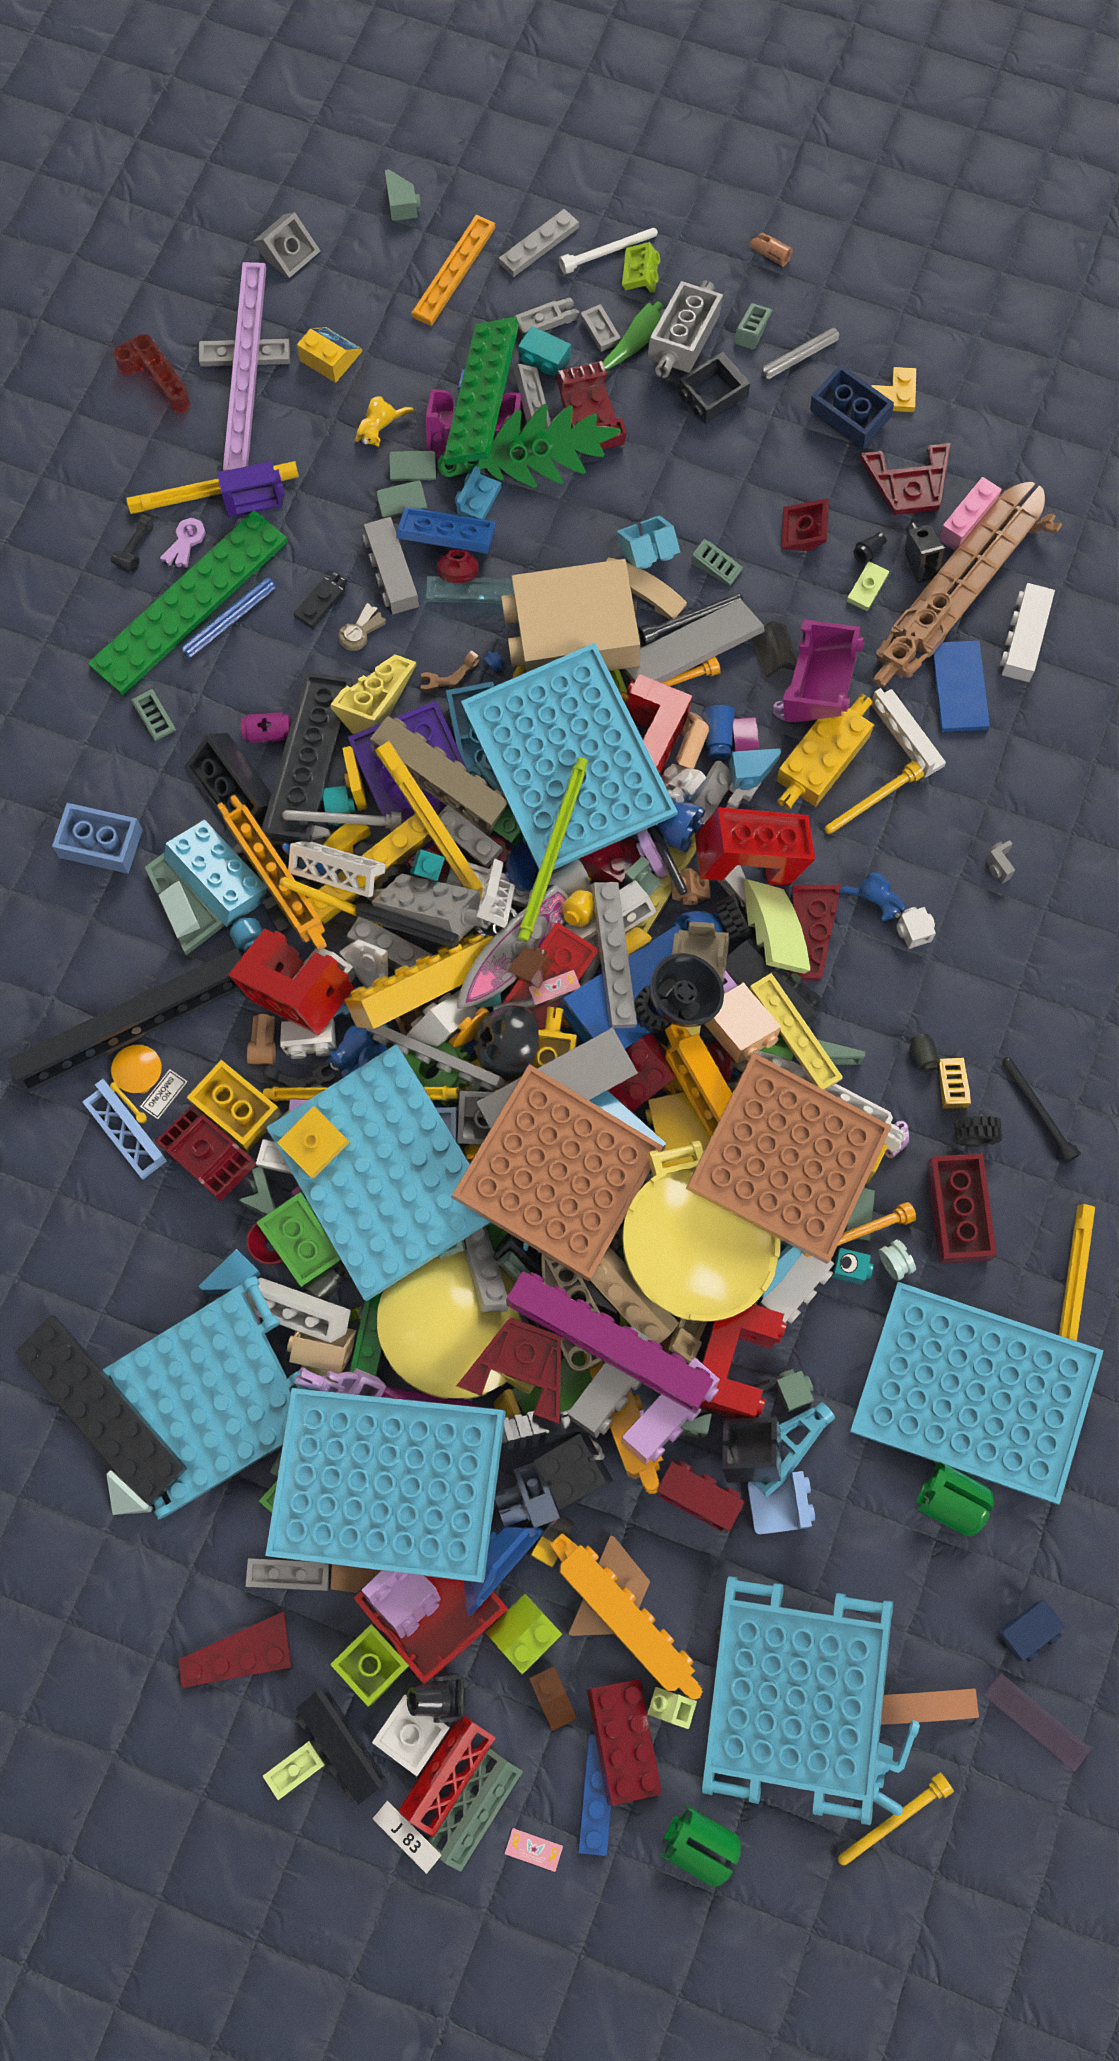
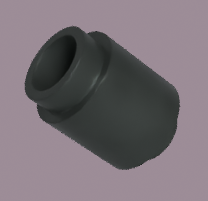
M920 1034L909 1040L911 1044L909 1049L916 1069L922 1070L923 1073L936 1070L937 1065L941 1061L934 1040L929 1037V1034Z
M329 1267L304 1286L308 1290L305 1294L327 1301L340 1287L339 1283L343 1279Z

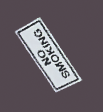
M169 1069L140 1107L159 1119L187 1081Z

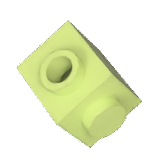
M655 1687L647 1715L689 1729L697 1701Z

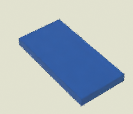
M405 507L397 529L396 538L488 554L496 522Z
M942 642L932 654L941 732L988 730L990 722L980 642Z

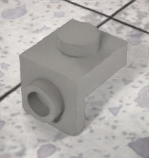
M1010 840L1004 844L999 842L992 846L986 859L991 874L998 878L1002 884L1010 880L1015 872L1014 867L1005 856L1013 845Z

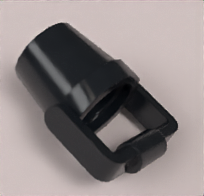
M460 1674L435 1675L434 1681L431 1683L410 1687L408 1690L407 1707L412 1716L434 1717V1723L460 1721L464 1717L466 1688L464 1687V1677ZM446 1680H456L455 1715H448L451 1698Z

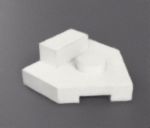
M359 939L340 951L345 961L353 966L355 974L366 989L374 985V980L383 976L388 978V951Z

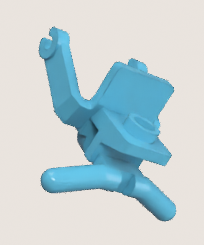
M914 1720L910 1723L897 1762L893 1761L892 1747L879 1743L873 1802L896 1816L902 1814V1806L878 1790L879 1787L883 1788L886 1772L892 1770L899 1773L904 1769L913 1740L916 1738L920 1727L919 1722Z

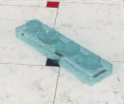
M427 576V602L502 604V595L514 594L512 579L474 578L469 582L451 583L438 576Z

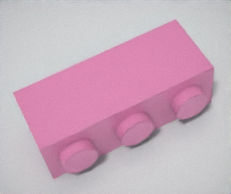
M982 477L943 524L939 540L956 551L999 498L1002 489Z

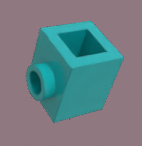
M346 785L326 788L324 790L325 812L343 814L355 812L354 800L348 797ZM328 822V825H332V824H333L334 826H342V825H344L345 823H329V822Z

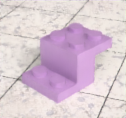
M381 1570L361 1590L367 1601L390 1624L393 1631L401 1639L405 1635H412L420 1625L418 1622L425 1615H432L439 1607L438 1602L441 1600L436 1587L424 1575Z

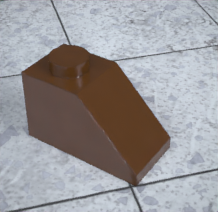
M534 946L531 950L525 947L511 964L508 972L517 979L540 988L552 960L546 956L548 952Z
M555 1666L529 1678L552 1731L577 1719Z

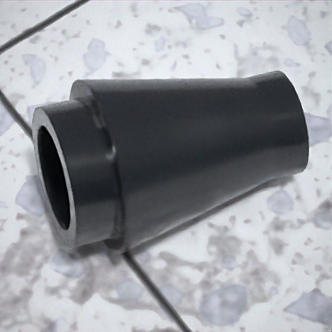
M877 532L875 535L858 542L853 550L856 560L863 564L871 562L887 542L884 534Z

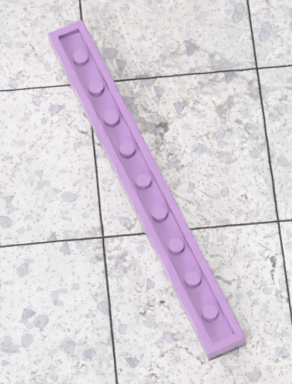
M243 262L223 471L248 466L266 278L265 263Z

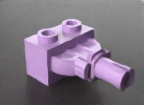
M300 1368L298 1373L301 1375H297L295 1378V1384L315 1391L381 1397L386 1388L380 1378L357 1368L354 1373L342 1372L336 1374L328 1371L327 1376H320L305 1368Z

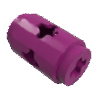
M284 712L248 714L247 717L241 718L242 738L250 743L286 741L292 723L291 715ZM267 727V732H263L262 729Z

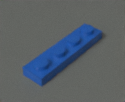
M589 1734L579 1853L607 1856L611 1806L607 1805L595 1735Z

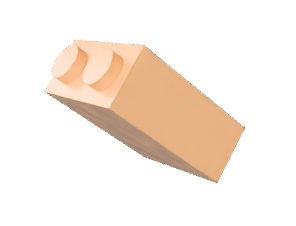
M744 983L724 994V1002L720 1012L711 1021L704 1024L736 1063L744 1059L749 1060L753 1053L757 1054L764 1047H772L778 1041L781 1029L779 1023Z

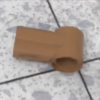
M268 1014L253 1016L252 1037L247 1048L248 1064L274 1065L276 1057V1046L274 1043L276 1019L274 1016H269Z

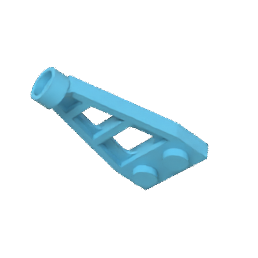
M823 1402L819 1403L815 1408H811L780 1424L781 1442L789 1449L788 1455L781 1463V1481L752 1482L766 1498L789 1478L822 1430L835 1419L832 1411ZM803 1426L808 1431V1435L800 1444L795 1445L786 1435L796 1427Z

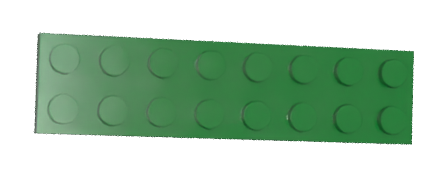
M516 316L475 325L443 458L447 465L489 458L519 326Z

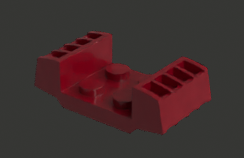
M602 361L559 371L555 378L564 409L569 405L573 407L571 428L585 417L595 413L597 415L596 426L615 427L621 430L615 437L599 443L602 450L624 445L627 434L622 418L616 419L604 385L607 373Z
M192 1105L155 1140L176 1163L178 1162L219 1202L256 1166V1163L249 1155Z

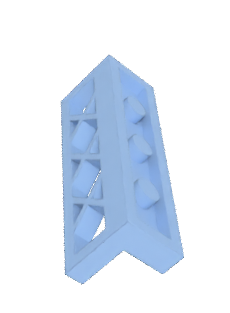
M102 1079L95 1084L99 1090L85 1099L83 1103L143 1180L167 1162V1160L106 1081ZM104 1096L108 1101L106 1111H96L91 1104ZM100 1115L105 1116V1120H104V1121H103V1119L100 1117ZM110 1116L122 1119L121 1130H111L108 1127ZM114 1134L120 1135L119 1140ZM125 1135L137 1138L136 1150L123 1147ZM129 1153L135 1154L134 1159L130 1156ZM139 1154L150 1155L154 1163L142 1171L138 1166Z

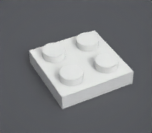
M405 1694L372 1743L414 1775L418 1776L450 1727L445 1723H434V1717L412 1716L408 1711L407 1695Z

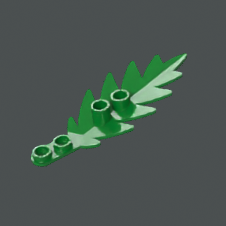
M543 404L529 419L520 433L521 410L518 409L503 424L492 441L489 458L476 460L472 463L453 464L451 468H446L443 454L438 460V469L442 475L452 477L472 472L474 467L478 466L480 470L487 468L494 477L502 481L504 478L500 471L501 468L523 484L537 488V484L525 464L527 463L546 478L563 484V480L551 457L563 466L585 474L586 470L575 450L587 455L604 457L605 454L599 443L615 437L621 430L615 427L596 426L597 415L595 413L585 417L571 428L573 407L569 405L554 418L545 431L548 406Z

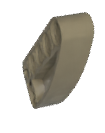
M542 1253L543 1283L552 1288L553 1286L562 1288L568 1293L567 1296L569 1298L578 1293L584 1295L586 1303L591 1306L590 1310L600 1315L582 1277L572 1272L574 1277L571 1281H561L559 1274L569 1269ZM561 1337L562 1354L571 1371L581 1374L604 1363L601 1359ZM575 1354H584L587 1357V1362L583 1366H575L571 1361Z

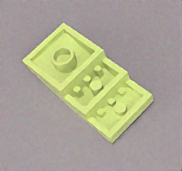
M748 879L744 880L748 926L755 928L757 945L765 949L766 965L802 974L810 971L807 946L794 907L784 889Z

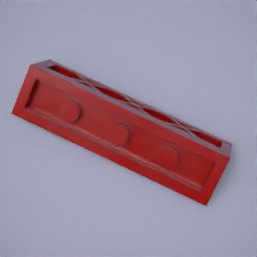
M465 1715L462 1720L455 1721L398 1812L408 1822L434 1837L496 1737ZM478 1732L485 1738L478 1748L471 1750V1741ZM466 1759L467 1767L464 1772L455 1774L457 1763ZM451 1784L452 1791L448 1797L440 1799L439 1792L441 1788ZM435 1809L436 1816L430 1826L423 1823L421 1820L426 1812Z

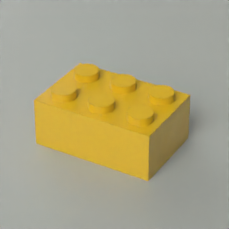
M222 1060L187 1096V1099L194 1108L247 1152L268 1131L266 1127L277 1121L282 1115L278 1106Z

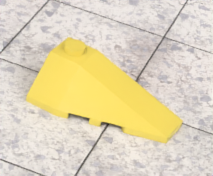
M393 655L375 667L373 673L367 677L363 675L358 679V683L352 687L347 686L342 689L331 703V709L352 734L382 723L387 716L390 717L416 667V662Z

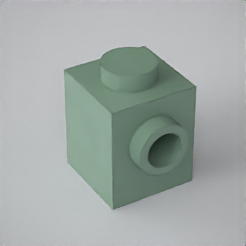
M793 1369L779 1374L780 1379L775 1382V1386L786 1413L807 1406L814 1401L810 1392L813 1391V1386L808 1375L804 1376L802 1371L795 1373Z

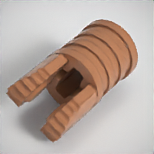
M760 233L757 238H753L750 242V246L754 251L782 267L788 263L793 253V248L764 233Z

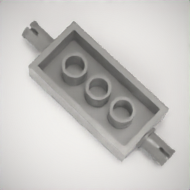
M707 280L703 281L700 287L681 281L652 333L647 359L659 363L655 368V372L659 377L663 371L665 372L662 378L667 377L672 367L688 373L693 368L720 316L723 294L714 292V285L710 281L707 287H705Z
M401 873L385 889L374 886L373 896L367 897L375 907L459 935L458 941L474 926L488 928L487 926L491 924V922L476 916L480 903L478 891Z

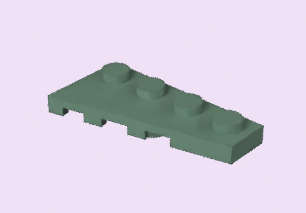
M163 853L148 864L145 869L158 896L178 881L182 885L200 926V929L178 938L187 955L225 925L164 860L165 853Z

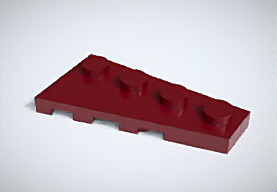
M842 884L792 885V905L802 928L810 964V971L804 974L796 972L803 981H821Z
M285 1611L179 1659L182 1688L292 1668Z

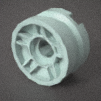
M895 1240L891 1242L890 1247L884 1246L878 1251L884 1267L896 1281L904 1278V1274H911L916 1271V1265L912 1256L907 1254L905 1251L907 1248L900 1240Z

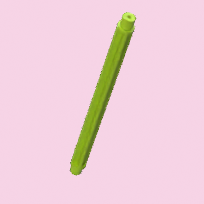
M577 758L576 764L572 767L567 790L564 794L522 923L519 926L520 932L517 939L522 942H528L530 935L534 932L539 909L542 905L584 775L587 772L588 760L585 758Z

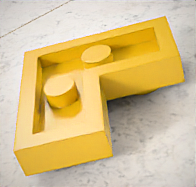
M894 367L892 386L871 385L894 402L893 411L914 412L916 368Z

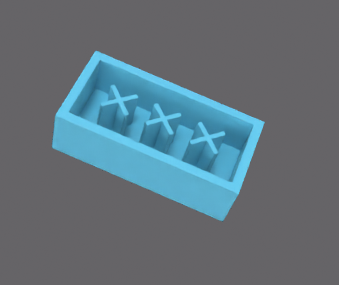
M205 820L166 843L164 860L226 927L263 904L262 901L265 900L267 893L266 885Z

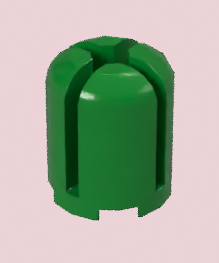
M937 1462L932 1468L937 1471L936 1474L928 1482H924L916 1501L920 1506L916 1510L963 1536L977 1534L986 1525L990 1517L989 1512L992 1511L994 1506L993 1492L989 1487L942 1462Z
M687 1804L683 1805L687 1810L680 1818L676 1815L674 1816L663 1838L668 1841L665 1854L659 1852V1855L662 1859L679 1867L705 1884L712 1887L720 1886L730 1878L734 1871L690 1844L687 1840L690 1837L737 1865L741 1855L740 1839L735 1833L696 1811L693 1807Z

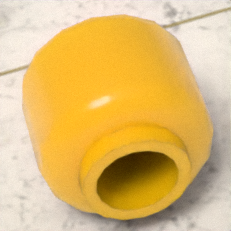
M577 890L565 900L562 905V914L568 924L584 927L595 917L591 892Z

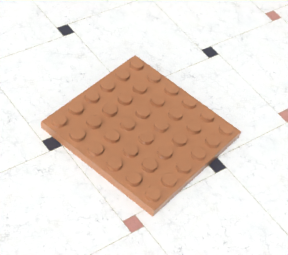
M753 1053L686 1189L828 1264L892 1126Z
M529 1064L450 1198L589 1281L625 1218L632 1200L651 1170L648 1152L654 1150L661 1152L663 1146Z

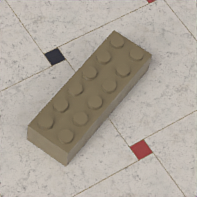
M387 716L370 738L371 753L379 758L375 750L390 741L419 787L444 805L452 807L474 826L490 836L494 831V826L508 807V801L504 794L498 789L494 791L486 786V781L480 776L474 775L473 777L466 772L467 768L459 761L455 760L452 762L439 747H431L426 743L427 740L418 732L413 734L407 730L406 724L400 719H392Z

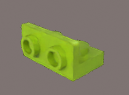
M650 242L626 248L622 286L625 290L646 286L650 293L655 292L656 283L658 282L657 270L658 264H660V255L657 250L655 251Z

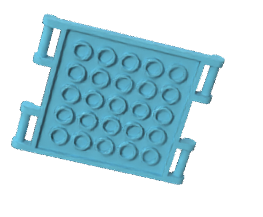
M256 1276L245 1280L238 1287L103 1369L108 1377H112L114 1384L188 1468L166 1491L171 1502L166 1505L161 1496L153 1504L156 1509L154 1513L158 1520L168 1516L282 1447L292 1387L297 1386L298 1389L311 1390L295 1384L296 1376L301 1375L298 1372L287 1379L265 1335L266 1332L278 1326L280 1322L277 1316H273L258 1287L260 1283ZM248 1292L263 1319L262 1324H259L245 1296Z
M729 1576L726 1584L702 1787L703 1794L712 1795L714 1792L749 1799V1802L758 1804L761 1795V1782L815 1792L813 1802L814 1815L822 1816L824 1813L861 1820V1824L871 1825L893 1602L884 1600L883 1603L854 1599L846 1597V1594L837 1593L834 1615L781 1607L784 1590L783 1584L764 1585L739 1581L737 1577ZM736 1592L771 1597V1605L735 1600ZM850 1609L882 1614L881 1623L844 1617V1610ZM718 1773L750 1779V1787L715 1781L714 1775ZM825 1794L862 1800V1808L825 1802L824 1797Z

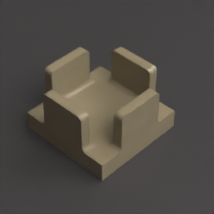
M689 922V931L679 930L678 933L674 934L672 955L687 953L704 959L717 971L722 983H724L729 933L716 932L714 923Z

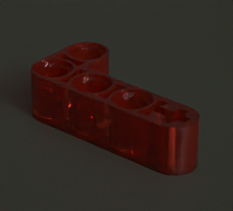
M140 334L114 349L113 356L121 374L132 375L144 368L174 412L184 413L189 410L191 402L185 385L149 335Z

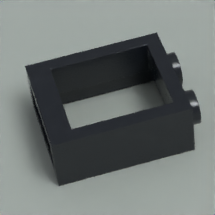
M721 352L680 378L678 394L682 401L687 402L691 406L695 416L701 418L706 424L749 396L750 382L726 354ZM718 374L732 391L707 406L693 389Z

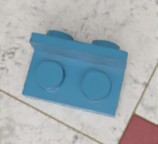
M475 466L472 473L469 472L467 474L463 490H459L456 494L455 504L458 515L485 520L501 489V482L481 475L480 467Z

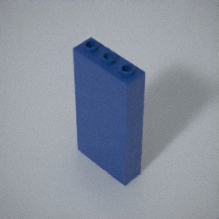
M679 925L674 926L628 956L634 1000L645 986L650 985L652 974L657 965L663 959L672 955L674 934L682 930ZM603 973L564 997L557 1006V1008L564 1009L562 1015L583 1043L611 1029L609 1026ZM650 1000L648 1004L649 1009L654 1014L660 1016ZM641 1020L637 1021V1025L634 1028H613L625 1051L639 1039L651 1033L647 1031V1025L643 1028L639 1026L642 1022Z

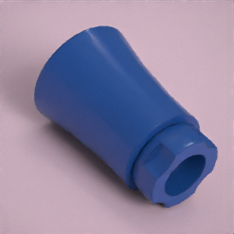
M726 705L706 707L702 710L703 720L709 727L706 737L707 756L711 760L729 759L732 749L735 709Z

